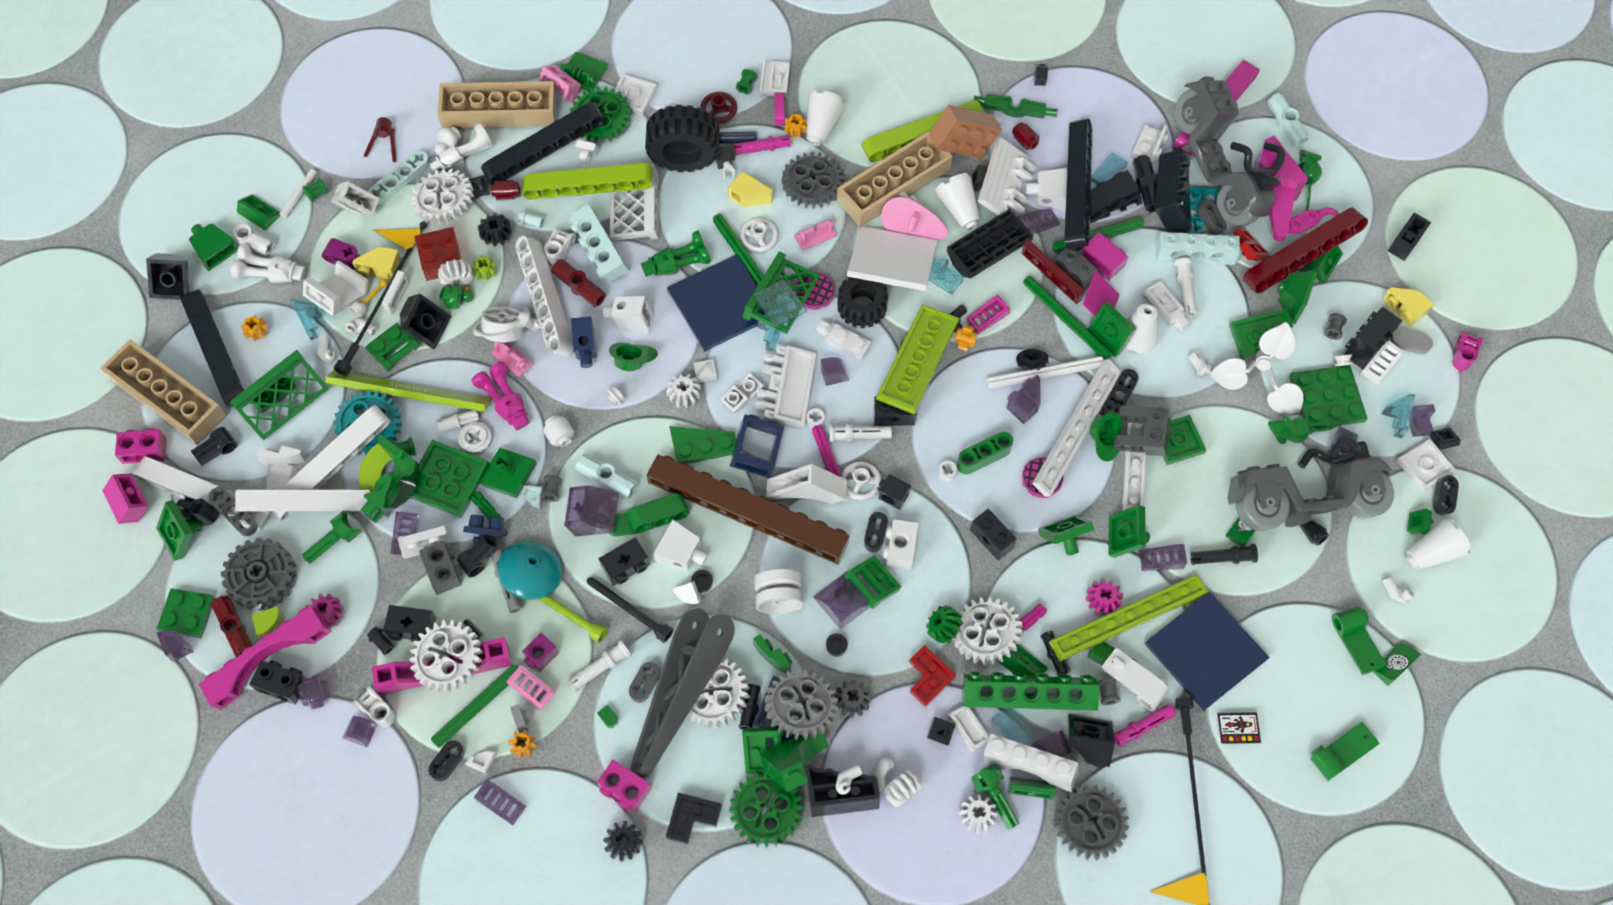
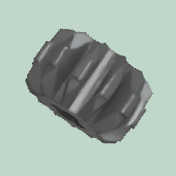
M854 679L851 680V685L844 681L842 684L843 688L837 687L836 692L838 694L834 695V698H838L836 705L838 709L843 708L841 714L844 716L847 712H850V718H854L855 712L862 716L863 710H869L867 703L872 701V697L868 696L870 689H863V682H860L858 686L855 685L856 681ZM852 695L856 696V702L855 699L853 700V702L849 701V696L851 698Z

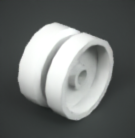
M773 569L757 574L754 577V588L758 593L755 596L756 610L766 614H785L803 607L802 592L799 591L802 587L801 574L790 569Z

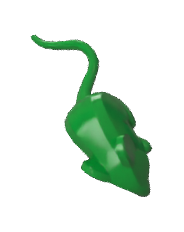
M1300 150L1301 164H1298V166L1308 177L1306 184H1309L1306 204L1307 211L1309 210L1311 187L1322 175V168L1318 161L1322 160V156Z
M1284 417L1283 421L1268 422L1270 430L1280 444H1285L1286 439L1294 443H1301L1314 432L1328 431L1337 426L1348 424V422H1341L1325 428L1315 427L1310 429L1309 421L1305 418H1294L1292 421L1289 417Z

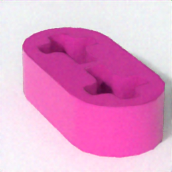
M774 93L775 126L785 125L784 93Z

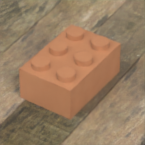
M948 105L929 133V136L937 150L982 159L1002 129L991 114Z

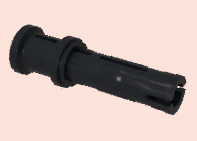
M1251 544L1247 547L1233 545L1230 549L1190 552L1192 565L1232 562L1234 564L1245 561L1258 562L1256 544Z

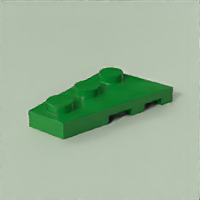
M1287 308L1233 321L1229 324L1241 359L1245 360L1260 350V338L1269 329L1279 326L1283 322H1287L1291 328L1293 327Z
M669 426L676 460L682 465L683 463L691 464L729 456L733 453L736 442L734 432Z

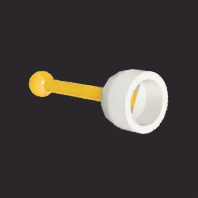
M385 279L380 280L379 285L363 302H353L348 307L351 314L356 318H361L366 312L367 307L365 304L382 287H386L388 282Z

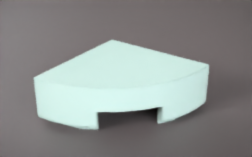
M524 485L522 493L526 502L532 507L540 509L542 502L540 495L544 491L543 487Z

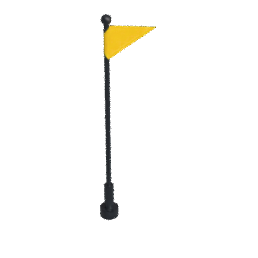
M425 221L420 222L419 229L374 230L407 251L355 343L351 344L343 360H337L333 369L338 374L348 376L351 372L352 366L350 363L359 349L358 344L382 304L397 271L401 270L423 229L427 228Z
M1180 697L1175 699V706L1177 710H1181L1183 735H1186L1201 873L1149 892L1195 905H1210L1190 737L1192 735L1190 709L1194 708L1193 698Z

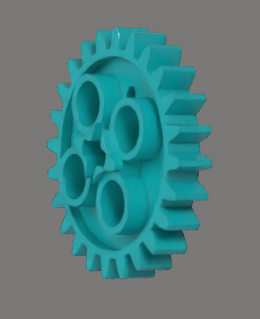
M367 390L364 396L359 391V397L357 398L351 394L352 400L350 402L346 399L343 400L346 404L345 407L338 406L341 413L334 414L338 419L333 421L334 426L337 427L334 429V432L338 436L362 415L357 414V411L362 408L368 410L376 405L391 420L389 425L376 438L357 453L358 456L361 455L362 451L366 455L370 449L378 444V437L380 435L389 441L391 439L397 441L398 438L395 433L402 432L397 427L403 425L402 421L399 420L402 415L400 412H397L399 410L398 406L393 405L394 401L392 398L387 400L386 394L380 397L378 391L372 395L370 390Z

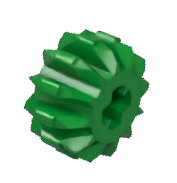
M939 606L937 611L932 610V616L928 618L929 623L926 624L927 634L938 643H950L952 638L957 639L956 634L961 632L960 626L963 625L961 621L962 616L950 606Z

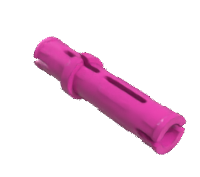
M789 135L773 138L768 136L767 139L733 143L735 156L766 150L771 152L774 149L791 147Z
M1166 704L1144 718L1128 723L1127 727L1114 733L1115 744L1121 747L1134 738H1141L1143 733L1175 717L1176 712L1170 704Z

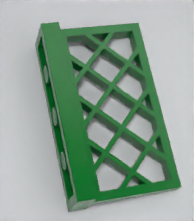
M779 251L745 305L743 318L748 321L754 318L787 334L821 275L785 259L786 254ZM788 267L794 270L795 274L786 275L784 269ZM807 276L814 280L809 283H804L802 277ZM797 278L800 285L791 286L789 280ZM785 281L787 287L778 289L776 282ZM802 289L805 295L796 297L794 291ZM789 292L792 298L783 300L781 293ZM776 295L779 301L769 302L768 296ZM794 303L796 310L788 311L786 304ZM781 306L783 312L775 314L772 307ZM768 308L770 315L764 316L758 312ZM786 317L788 324L785 326L779 323L777 319Z
M295 350L229 403L258 436L265 440L327 391L329 387L305 361L301 353ZM300 363L307 369L306 378L294 376V368ZM291 371V376H286ZM281 378L291 379L290 390L277 389L278 380ZM293 379L306 380L305 392L292 391ZM308 381H317L322 389L317 393L307 392ZM275 383V388L269 389ZM264 391L274 392L273 403L260 402L261 394ZM277 392L289 393L288 405L276 404ZM292 393L304 395V403L301 406L291 405ZM307 395H313L310 399L307 400ZM256 397H258V402H252ZM247 404L257 405V416H247L242 408ZM260 405L273 406L272 418L259 417ZM275 406L287 407V417L284 419L274 418ZM291 408H297L290 414ZM251 419H256V425L252 422ZM259 420L271 421V429L267 433L263 434L259 430ZM274 421H281L274 426Z

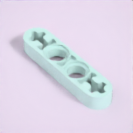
M423 151L414 152L368 190L373 195H380L377 206L384 204L427 169L430 164L427 154ZM403 170H411L408 175H401ZM390 181L396 182L394 187L386 186Z

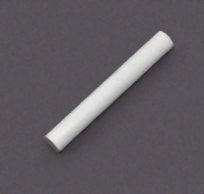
M310 169L279 213L280 216L286 218L304 193L302 186L310 185L317 175L315 170Z

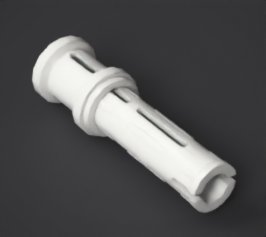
M1180 258L1174 262L1178 273L1176 280L1181 285L1186 317H1193L1192 313L1196 316L1198 311L1192 283L1195 278L1191 271L1192 260L1190 258Z
M829 424V442H833V440H846V442H850L852 439L892 438L891 426L852 427L850 424H846V426H833V424Z
M621 640L609 651H603L601 658L567 680L575 692L609 667L614 669L618 662L625 657L629 658L632 656Z

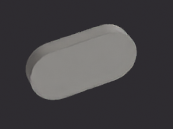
M1405 328L1396 329L1391 336V343L1400 349L1418 354L1428 353L1433 346V341L1427 334Z

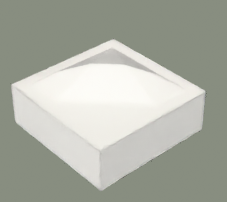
M713 359L693 363L698 384L717 380Z

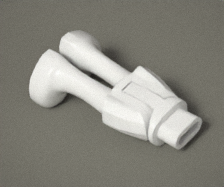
M480 123L474 127L476 136L472 141L458 147L453 145L443 151L440 157H435L436 161L429 164L434 173L435 170L438 171L443 168L447 170L464 163V157L493 146Z
M247 244L239 245L237 251L239 261H234L231 266L233 278L242 279L247 276L266 277L270 283L302 281L306 271L305 266H299L297 262H292L282 257L262 258L255 256ZM249 266H262L267 267L268 269L253 268Z

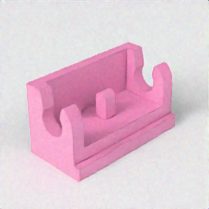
M555 64L542 66L539 81H544V79L545 81H554L555 89L563 95V100L573 103L581 84Z

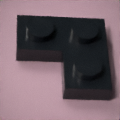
M678 793L666 833V839L689 844L694 822L717 828L722 803Z

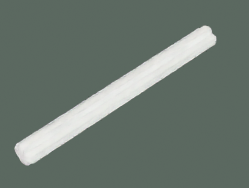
M1096 356L1040 368V370L1033 369L1031 371L1028 369L987 377L986 384L989 389L1097 369L1102 364L1103 357Z

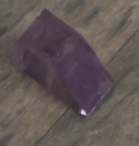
M1038 375L1033 379L1028 378L1018 392L1016 390L1013 391L1007 398L1006 409L1023 424L1038 412L1041 404L1040 377Z

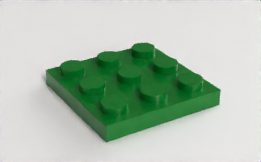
M1350 365L1292 372L1290 374L1291 383L1298 385L1303 392V403L1300 413L1302 418L1308 419L1310 429L1315 427L1325 428L1341 422H1348V424L1363 423L1368 419Z
M432 440L419 463L423 469L417 475V488L410 498L462 518L471 501V496L475 493L480 484L479 481L489 466V461Z

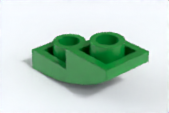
M279 379L277 389L290 390L291 379ZM294 382L292 391L296 388V384ZM275 383L269 389H274ZM264 391L261 394L260 402L273 403L274 392ZM277 392L276 404L287 397L289 393ZM256 397L252 402H258V397ZM260 405V413H264L273 406Z
M761 634L753 638L754 647L769 664L785 674L787 671L791 672L792 660L787 652L783 653L780 648L772 652L773 647L768 639L764 640Z

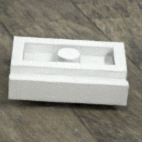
M763 60L760 95L768 94V96H774V93H784V97H787L790 62L771 61L769 63Z

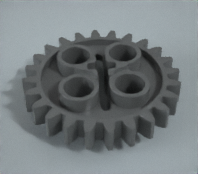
M811 151L810 156H807L804 152L802 158L796 155V161L790 159V165H785V170L782 172L783 191H786L787 197L791 196V202L797 200L798 206L805 203V208H807L811 204L812 208L815 209L816 204L823 208L824 202L830 205V199L836 201L837 188L844 184L843 170L840 169L839 163L835 164L834 158L828 160V155L821 157V152H819L817 156H814L813 151Z
M1085 784L1083 791L1079 786H1076L1075 794L1068 791V798L1063 796L1060 799L1063 805L1058 804L1056 809L1061 813H1055L1054 818L1060 821L1055 823L1054 827L1061 828L1056 835L1057 837L1064 836L1065 839L1061 844H1070L1068 852L1076 849V857L1085 853V859L1088 860L1091 854H1093L1094 859L1098 860L1100 853L1104 858H1107L1109 856L1108 850L1114 854L1117 851L1115 846L1121 848L1123 843L1120 839L1125 840L1127 838V835L1122 831H1127L1130 827L1123 824V822H1126L1129 817L1122 816L1126 807L1119 808L1118 805L1121 799L1114 801V792L1107 795L1106 787L1100 792L1098 791L1097 784L1093 786L1092 790L1089 789L1088 784ZM1089 801H1093L1098 805L1097 811H1093L1088 807ZM1078 805L1082 806L1083 811L1078 808ZM1070 815H1077L1081 823H1073L1070 820ZM1094 819L1095 824L1089 825L1087 823L1088 820ZM1102 821H1110L1113 829L1108 830L1104 828ZM1085 833L1092 834L1095 838V843L1087 842L1084 836ZM1100 833L1105 836V839L1100 837Z

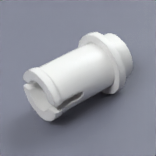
M1199 351L1192 353L1188 357L1196 369L1197 376L1205 378L1211 374V366L1205 362Z

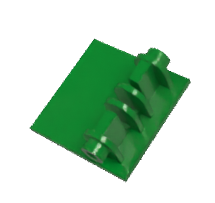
M575 52L568 64H561L560 69L580 83V89L590 92V88L594 89L608 64Z

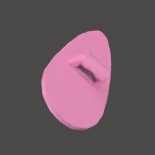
M901 196L892 198L886 202L882 209V223L888 231L934 240L943 239L948 235V230L944 223L935 214L909 198Z

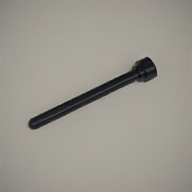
M587 578L586 582L589 586L652 629L656 638L662 643L667 642L671 637L674 629L668 624H658L595 578Z

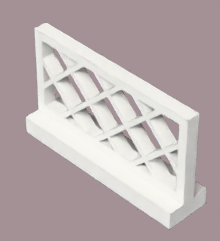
M654 163L650 164L653 167L652 187L641 190L644 192V195L639 200L634 197L639 190H632L630 193L621 191L626 195L621 202L616 200V197L621 192L610 193L611 241L650 237L651 240L658 239L659 174ZM632 199L636 203L630 209L626 208L624 205ZM641 206L644 208V212L638 217L633 212ZM622 208L626 213L619 219L615 214ZM631 215L636 220L628 226L624 221ZM639 223L644 225V231H635L633 229ZM620 225L626 228L622 233L615 234V230Z

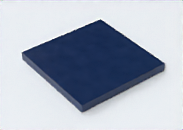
M737 254L667 287L668 293L704 352L763 324V322L751 318L750 321L743 318L745 305L757 286ZM768 308L758 312L764 316L770 315Z
M1210 592L1145 642L1148 649L1203 711L1208 709L1270 658Z

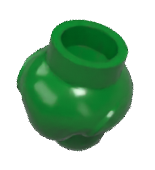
M458 284L444 285L439 294V300L444 301L446 307L453 310L460 308V300L469 303L474 298V294L468 286L462 290Z

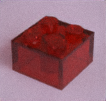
M454 227L414 236L426 281L439 278L438 269L441 264H446L447 261H453L454 259H462Z

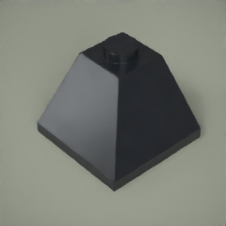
M155 253L146 258L149 298L180 300V296L190 293L188 262L186 259L176 254Z
M422 294L408 297L400 312L401 328L432 349L436 348L451 318L449 313Z
M1068 714L1069 741L1086 763L1096 767H1110L1115 747L1113 722Z

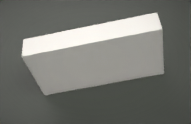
M397 271L382 301L383 308L387 314H394L409 284L405 272Z
M962 705L948 714L949 719L952 723L956 724L955 728L972 753L987 745L990 736L970 707Z

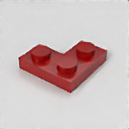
M1237 228L1233 232L1235 236H1239V247L1243 250L1242 255L1249 261H1263L1271 256L1245 228Z
M925 645L909 660V663L924 676L910 689L909 693L926 708L956 678V674Z

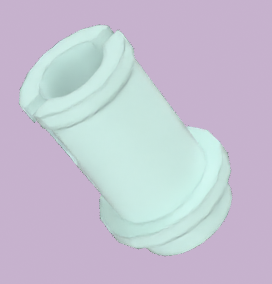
M521 210L518 222H521V225L528 224L541 229L544 224V217L529 213L528 210Z

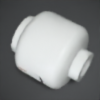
M553 416L545 422L543 432L551 445L565 447L571 443L574 429L565 417Z

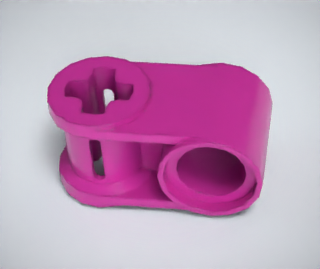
M1466 331L1460 333L1452 364L1457 370L1466 371L1470 368L1478 357L1483 337L1477 338L1468 335Z

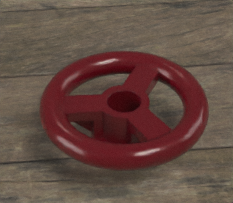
M725 92L710 93L703 98L700 104V108L706 112V104L711 100L712 110L709 113L712 117L723 111L730 112L725 117L715 118L718 123L728 122L737 112L736 100ZM726 99L731 103L732 106L726 104Z

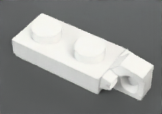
M1161 281L1144 290L1143 294L1170 325L1174 324L1180 332L1187 329L1189 321L1185 318V308Z
M820 320L817 325L816 331L823 335V338L827 341L826 343L859 360L863 359L871 346V341L838 324L831 323L830 325Z

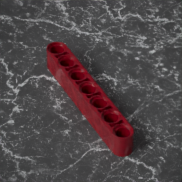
M1348 208L1250 268L1244 274L1243 281L1256 293H1262L1288 277V275L1295 273L1366 228L1368 219L1355 208Z

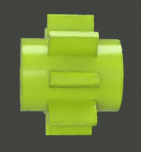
M481 255L477 260H473L475 266L471 267L473 274H476L478 280L484 279L488 281L492 276H496L494 270L497 269V265L493 262L491 256L487 258Z

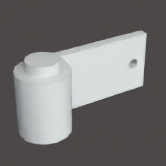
M1117 647L1101 667L1103 671L1137 695V702L1149 711H1155L1169 692L1168 682L1160 676L1156 677Z

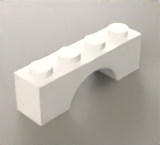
M990 734L983 753L985 763L995 764L997 767L1006 770L1014 768L1030 772L1041 777L1050 785L1072 792L1079 772L1078 762L994 734Z

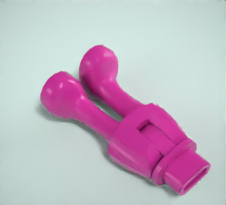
M497 362L489 370L491 377L502 390L504 397H501L495 389L489 375L485 371L473 376L471 380L476 388L485 390L495 403L494 410L509 425H513L515 430H520L530 423L521 395L514 393L506 381L507 365L505 362Z

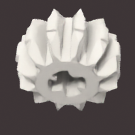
M463 259L447 261L446 264H441L438 269V277L442 286L458 284L464 288V285H469L473 279L471 266L468 261H463Z
M680 373L679 378L673 376L672 382L667 383L666 395L669 397L671 404L676 402L678 408L681 404H684V407L687 409L688 403L695 405V399L700 398L701 386L696 378L691 379L690 374L683 377V374Z
M912 769L906 770L884 788L883 793L894 807H899L920 791L923 783Z
M977 794L975 801L970 795L967 798L968 803L964 801L961 803L963 809L959 810L958 815L964 818L960 823L961 825L969 824L966 829L968 832L974 827L975 834H979L981 828L987 833L989 831L988 826L994 827L996 824L993 820L998 817V813L993 812L996 805H988L989 797L981 801V794ZM978 810L981 811V816L976 818L974 816Z

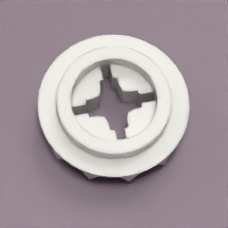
M479 422L465 425L458 434V442L461 448L472 454L474 452L482 453L483 449L489 448V443L492 441L489 428ZM477 435H479L478 437L481 442L473 441L472 443V439L470 436L476 437Z

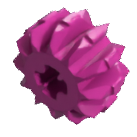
M1104 578L1101 579L1100 583L1094 581L1092 587H1088L1086 591L1089 595L1085 599L1091 602L1088 606L1089 609L1095 607V613L1099 614L1102 611L1104 616L1109 611L1111 613L1116 611L1122 605L1120 600L1123 598V594L1118 592L1120 586L1113 587V580H1110L1107 584Z
M319 593L317 600L311 598L312 605H306V607L312 606L320 610L330 628L331 624L338 626L337 619H343V615L340 612L344 608L340 604V600L337 597L333 598L329 593L325 597Z

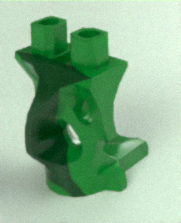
M382 435L378 437L377 443L391 457L396 465V469L381 476L376 481L373 492L364 494L367 502L360 510L375 523L383 515L388 518L391 510L404 504L413 495L417 488V475L423 469L404 450L398 448Z

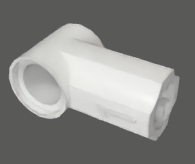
M239 224L233 230L239 245L247 244L252 250L264 256L271 255L276 244L275 241L251 230L249 225Z

